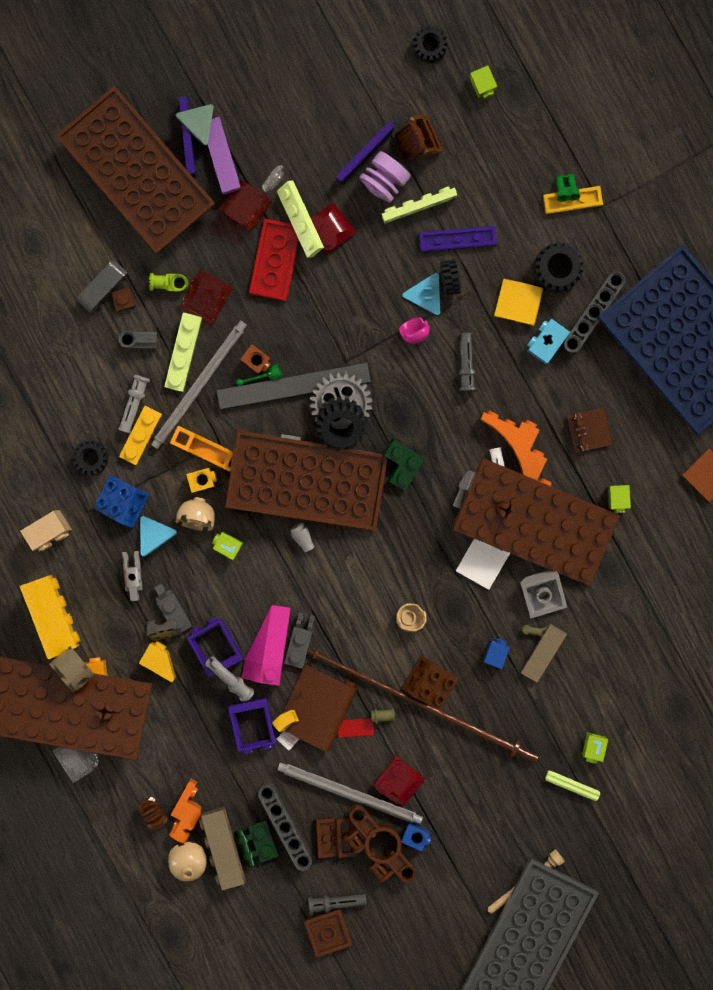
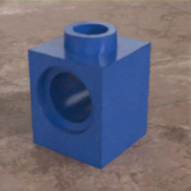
M496 638L495 641L491 639L483 662L502 669L510 649L506 645L507 641Z
M410 822L407 823L400 838L401 843L419 851H423L424 847L427 848L431 841L429 830ZM414 833L422 835L419 841H414L411 837Z

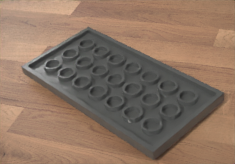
M530 857L461 990H548L599 892Z

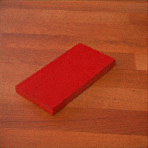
M264 218L249 294L287 302L299 239L292 224Z

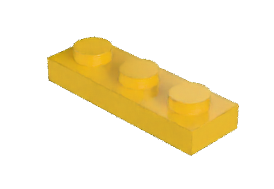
M144 406L119 457L137 465L163 414Z

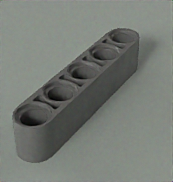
M613 272L605 279L570 330L569 335L563 341L562 348L566 353L573 354L582 347L599 322L597 317L593 318L589 315V309L595 308L599 316L610 306L625 283V277L622 273ZM611 277L619 279V286L611 284ZM605 292L608 294V302H603L600 299V293ZM579 324L587 326L585 334L578 331ZM568 340L576 342V349L571 350L568 348Z
M264 783L258 792L263 807L295 867L300 871L308 870L312 862L309 849L276 787L272 783ZM269 788L273 794L270 797H265L262 794V790ZM278 805L282 811L279 814H275L271 811V807ZM287 822L291 828L284 831L280 828V824ZM296 839L299 842V846L291 847L289 841ZM305 856L308 859V863L300 864L298 858Z

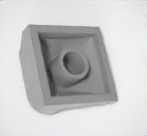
M544 571L525 577L520 582L530 618L567 608L557 571Z

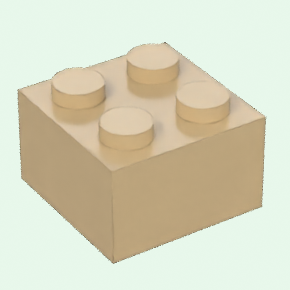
M56 510L20 532L31 550H38L40 552L53 546L51 542L54 540L56 542L61 541L69 536L67 532L72 529L61 511Z

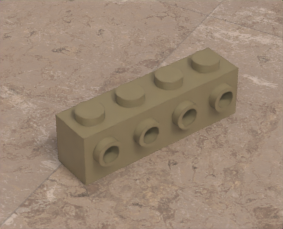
M225 807L202 813V819H199L201 830L206 832L207 837L204 838L207 849L210 848L212 853L210 862L212 867H216L217 874H215L217 885H221L222 890L245 884V876Z

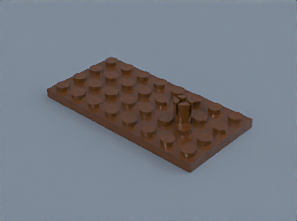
M115 86L55 135L156 254L216 205Z
M236 430L224 507L376 531L387 457L380 453L355 449L345 450V448L337 450V447L332 449L329 448V445Z
M481 458L452 530L590 586L620 515L485 458Z
M0 657V737L137 761L153 684L94 674L95 676L79 690L72 692L49 665Z

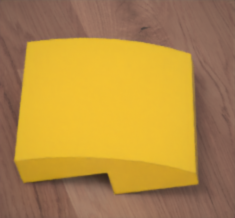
M503 279L494 316L534 326L543 288Z

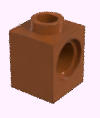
M252 344L240 359L259 375L261 372L265 373L271 366L269 363L271 359ZM259 355L262 357V363L259 366L252 364L254 356Z

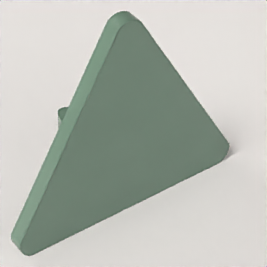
M212 104L176 114V118L203 145L208 144L214 108Z

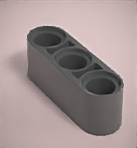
M115 260L111 261L80 293L76 300L89 313L94 312L111 292L127 277L128 272Z

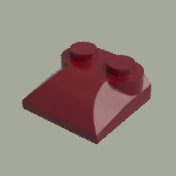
M334 202L315 216L310 217L324 246L322 251L326 256L356 234L354 228Z
M395 755L372 783V786L379 793L403 808L426 778Z

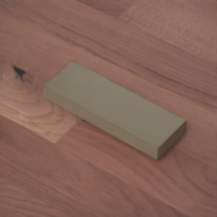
M549 624L523 666L521 674L538 682L567 633Z

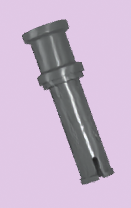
M472 333L459 334L461 370L458 373L461 376V388H459L461 392L477 390L474 387L476 371L472 365Z
M366 894L332 898L324 895L323 898L314 899L308 897L310 915H313V912L322 911L329 913L331 909L367 906ZM356 900L355 902L339 903L341 901Z

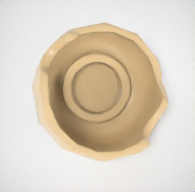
M405 604L396 613L397 624L406 632H416L425 625L426 612L417 604Z

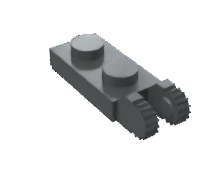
M299 612L284 664L303 669L313 632L311 630L315 616H310L308 628L303 629L300 628L304 616L303 613Z

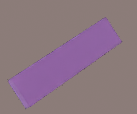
M220 117L213 118L211 120L208 147L221 191L224 195L241 190Z

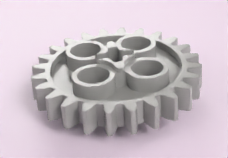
M337 371L336 377L329 373L330 379L327 380L325 377H322L324 383L317 382L319 389L312 390L316 394V396H310V399L315 401L310 404V407L316 408L312 411V415H318L319 409H323L322 404L325 402L329 403V401H325L323 398L325 394L332 393L334 395L333 400H337V395L334 391V387H337L342 400L347 397L350 402L352 400L356 401L357 405L361 406L364 416H370L366 411L372 409V406L367 404L372 402V398L366 397L371 394L370 390L364 391L367 384L360 385L361 378L355 381V374H352L349 378L347 372L340 376L339 371ZM345 386L352 388V392L348 395L341 392ZM339 417L334 419L330 425L335 429H346L351 425L352 421Z

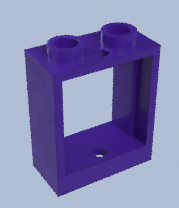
M216 617L206 622L208 626L202 629L198 626L189 631L191 635L187 637L209 678L216 674L205 666L207 659L195 638L219 625L235 653L220 663L225 668H228L244 659L222 618L217 619Z
M267 696L228 706L238 752L243 751V754L254 752V748L262 747V750L273 748V744H276V736ZM263 707L270 738L243 743L236 713Z

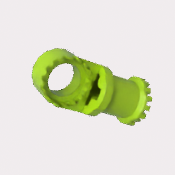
M150 273L149 280H151L149 281L151 283L149 284L150 291L166 289V291L184 292L189 285L188 279L181 274H166L164 276ZM177 278L184 279L185 285L182 288L175 287L174 283Z

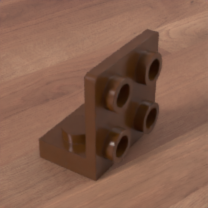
M421 655L402 689L418 700L440 710L459 678Z

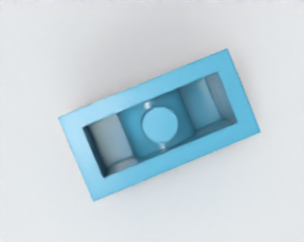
M550 319L549 322L544 321L538 329L541 331L537 338L533 336L527 345L530 347L527 352L545 365L548 364L570 333L553 319ZM543 336L545 338L547 336L550 337L551 345L549 343L547 345L544 344Z

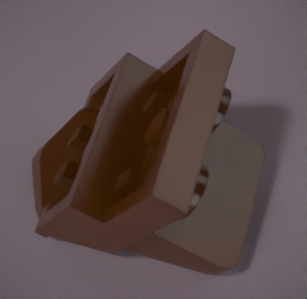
M417 115L410 117L405 122L406 124L395 133L398 148L407 163L413 162L418 158L438 155L443 152L428 116Z

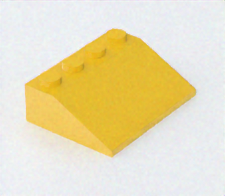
M52 575L20 586L48 659L58 656L69 646L72 649L79 646L78 642H80L77 631L74 632L71 626L73 624L70 613H66V601L63 596L59 595V583Z

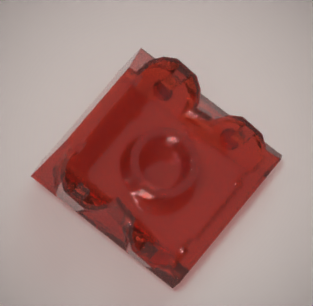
M240 180L241 190L231 192L219 210L244 229L251 231L256 227L258 220L273 201L245 181Z
M199 270L197 276L193 278L191 287L184 296L180 306L214 324L233 288L230 284L210 275L207 271Z

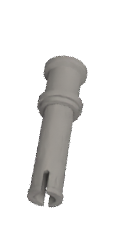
M136 374L133 375L132 388L128 390L130 397L120 427L118 428L127 433L131 432L130 430L140 400L145 397L144 391L147 382H150V379Z
M214 656L211 657V660L208 659L205 666L228 685L229 691L237 694L241 702H246L253 696L254 689L243 683L244 681L241 677H235Z

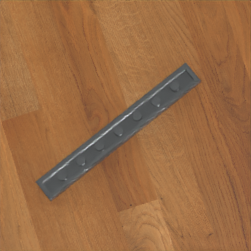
M368 363L217 390L220 409L313 393V389H319L317 382L324 383L322 377L329 380V373L336 377L337 371H339L340 376L347 372L349 378L352 374H355V381L359 378L362 379L360 384L371 382Z

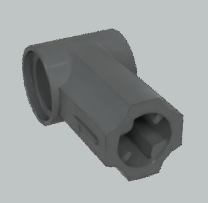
M123 331L119 335V343L127 350L157 349V332ZM125 336H132V344H123Z

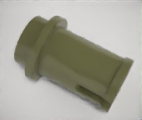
M374 709V711H371V722H375V724L384 721H395L394 709Z

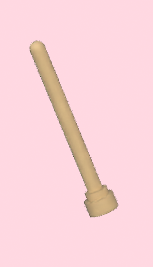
M555 849L550 853L548 860L544 864L549 867H556L565 861ZM514 887L490 905L488 912L492 914L508 901Z

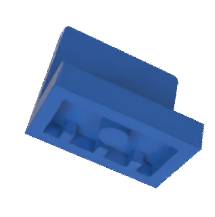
M109 475L94 509L120 524L133 528L150 494L133 487L113 475Z

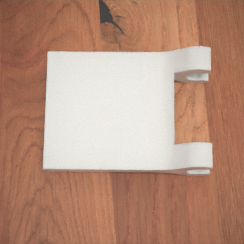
M474 539L456 571L481 586L490 589L510 553Z

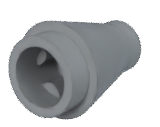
M303 522L290 529L292 538L300 545L304 552L314 548L308 527Z

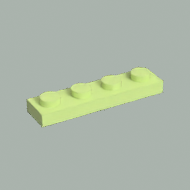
M287 181L277 190V193L307 258H311L321 251L324 246L294 182Z
M445 187L439 190V194L432 196L429 193L421 196L419 201L409 200L404 202L400 208L396 209L395 206L384 210L385 213L382 214L384 224L455 199L457 197L455 188Z
M183 312L164 387L184 392L202 317Z

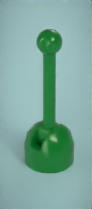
M279 364L270 366L267 373L243 380L237 379L236 384L242 386L244 383L264 377H269L272 380L282 379Z

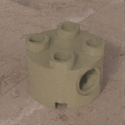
M71 646L66 648L49 664L72 692L79 690L95 676Z

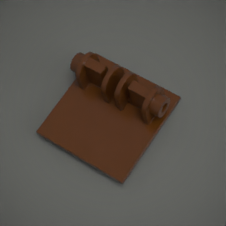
M604 408L567 415L575 453L612 445Z

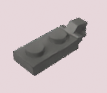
M162 583L155 586L154 589L158 594V597L155 599L166 620L176 621V628L180 632L192 627V623L175 594L171 590L166 591Z

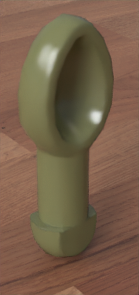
M524 625L522 633L542 637L547 626L536 628Z

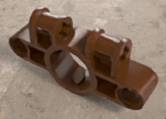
M352 805L349 808L348 814L355 827L343 837V841L352 847L355 855L365 849L368 857L373 860L367 869L375 874L379 883L384 882L394 873L403 882H412L416 877V871L411 862L401 852V839L397 831L389 824L377 823L362 805ZM360 810L363 812L360 818L353 817L355 811ZM379 831L389 832V835L395 838L396 841L394 848L387 851L386 855H376L374 850L369 847L371 837L374 838ZM404 869H411V873L409 875H402V871Z

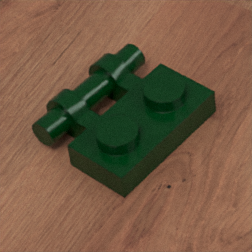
M267 819L248 825L250 831L248 834L244 833L243 828L236 830L238 837L236 839L238 844L241 845L244 853L242 856L244 861L247 862L248 867L255 865L253 857L259 856L262 863L279 856ZM253 839L256 849L250 850L247 841Z

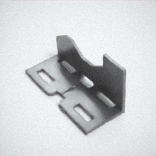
M155 620L147 622V636L152 641L164 639L166 636L172 637L182 634L176 628V621L168 620L163 625L155 624Z

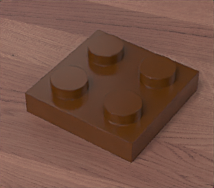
M341 908L304 920L316 958L353 946Z

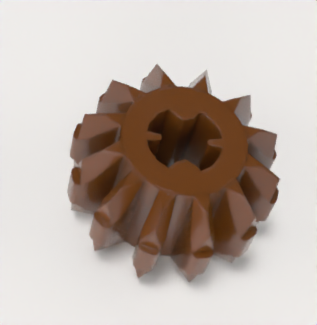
M155 797L146 798L138 805L142 818L151 830L159 829L167 823L168 818Z

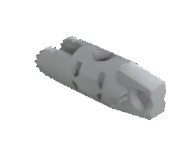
M134 551L135 566H129L127 552H122L125 591H129L130 601H138L139 590H143L139 551ZM130 574H134L136 579H131Z

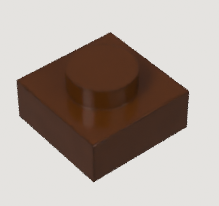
M130 287L111 292L117 312L136 307Z

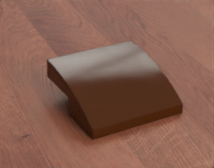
M350 817L314 819L317 858L357 856V854L353 853L352 847L343 841V837L355 827Z

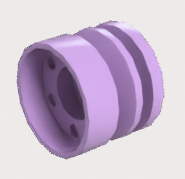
M379 151L372 160L376 171L367 167L365 171L368 175L362 173L359 179L371 193L391 203L394 197L390 193L398 194L394 184L403 187L411 175L396 160Z

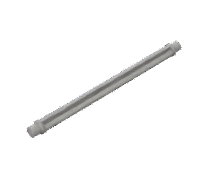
M240 320L237 326L233 327V330L222 346L215 353L158 434L155 435V439L151 443L153 447L158 449L161 444L165 443L164 441L175 425L185 414L241 334L244 333L243 331L247 326L244 322Z
M279 763L277 770L283 772L284 775L304 781L410 823L420 825L423 817L417 815L416 812L395 806L290 764Z

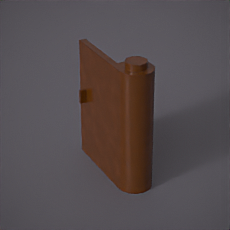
M305 664L283 713H286L290 710H295L299 721L291 724L285 731L323 751L329 752L357 692L356 684L347 679L344 682L339 681Z

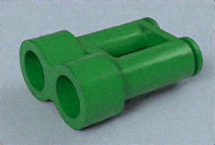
M568 174L567 176L557 175L555 177L558 189L556 195L559 202L575 201L580 198L574 174ZM564 182H568L569 187H565Z

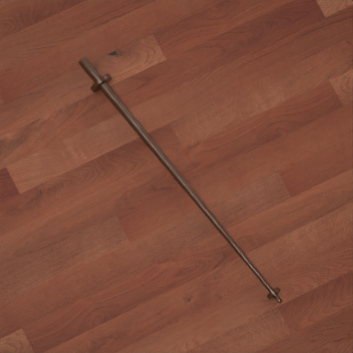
M318 649L315 652L307 651L313 655V660H316V658L322 659L510 750L509 757L511 758L518 754L535 763L538 760V755L519 747L520 740L516 739L514 744L324 657L319 654L320 650Z

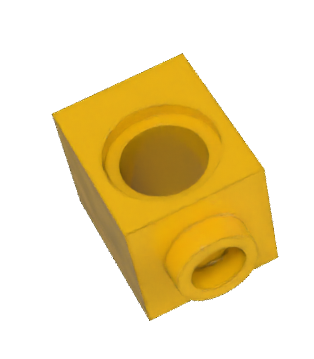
M210 468L186 474L192 493L215 487L214 482H217L215 471H211ZM202 474L208 478L207 484L203 486L198 483V477Z

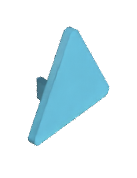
M439 274L431 275L404 292L402 296L435 315H439Z
M142 516L140 518L141 555L143 557L147 556L175 536L177 531Z

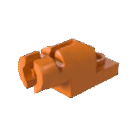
M190 779L171 813V816L177 818V820H174L169 835L183 844L190 835V832L186 829L193 830L201 816L202 806L188 799L189 797L193 799L198 790L195 787L197 781Z

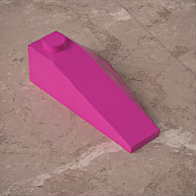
M271 606L245 658L243 679L279 686L290 607Z

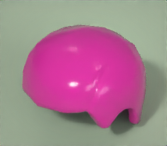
M421 317L406 321L399 328L404 341L410 344H418L428 337L430 330L427 321L424 322Z

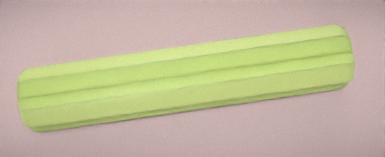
M548 771L545 779L548 782L591 800L597 801L599 799L600 792L552 771Z

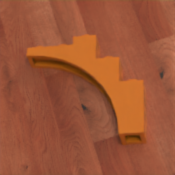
M483 412L480 420L494 428L504 437L519 462L521 474L539 481V475L547 458L543 457L544 453L536 449L533 452L530 451L539 432V429L536 428L537 424L526 420L525 423L520 422L517 428L515 427L516 423L506 419L504 422L498 419L499 415L494 412ZM543 478L539 481L549 486L552 484V482Z

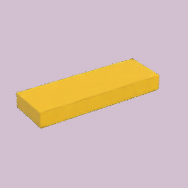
M596 186L579 189L580 198L575 201L559 202L556 193L543 195L545 214L603 206L601 188Z

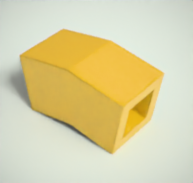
M290 710L281 714L272 724L279 732H284L291 724L299 720L295 710Z

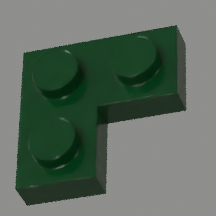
M393 438L382 454L398 464L388 481L406 491L425 458Z

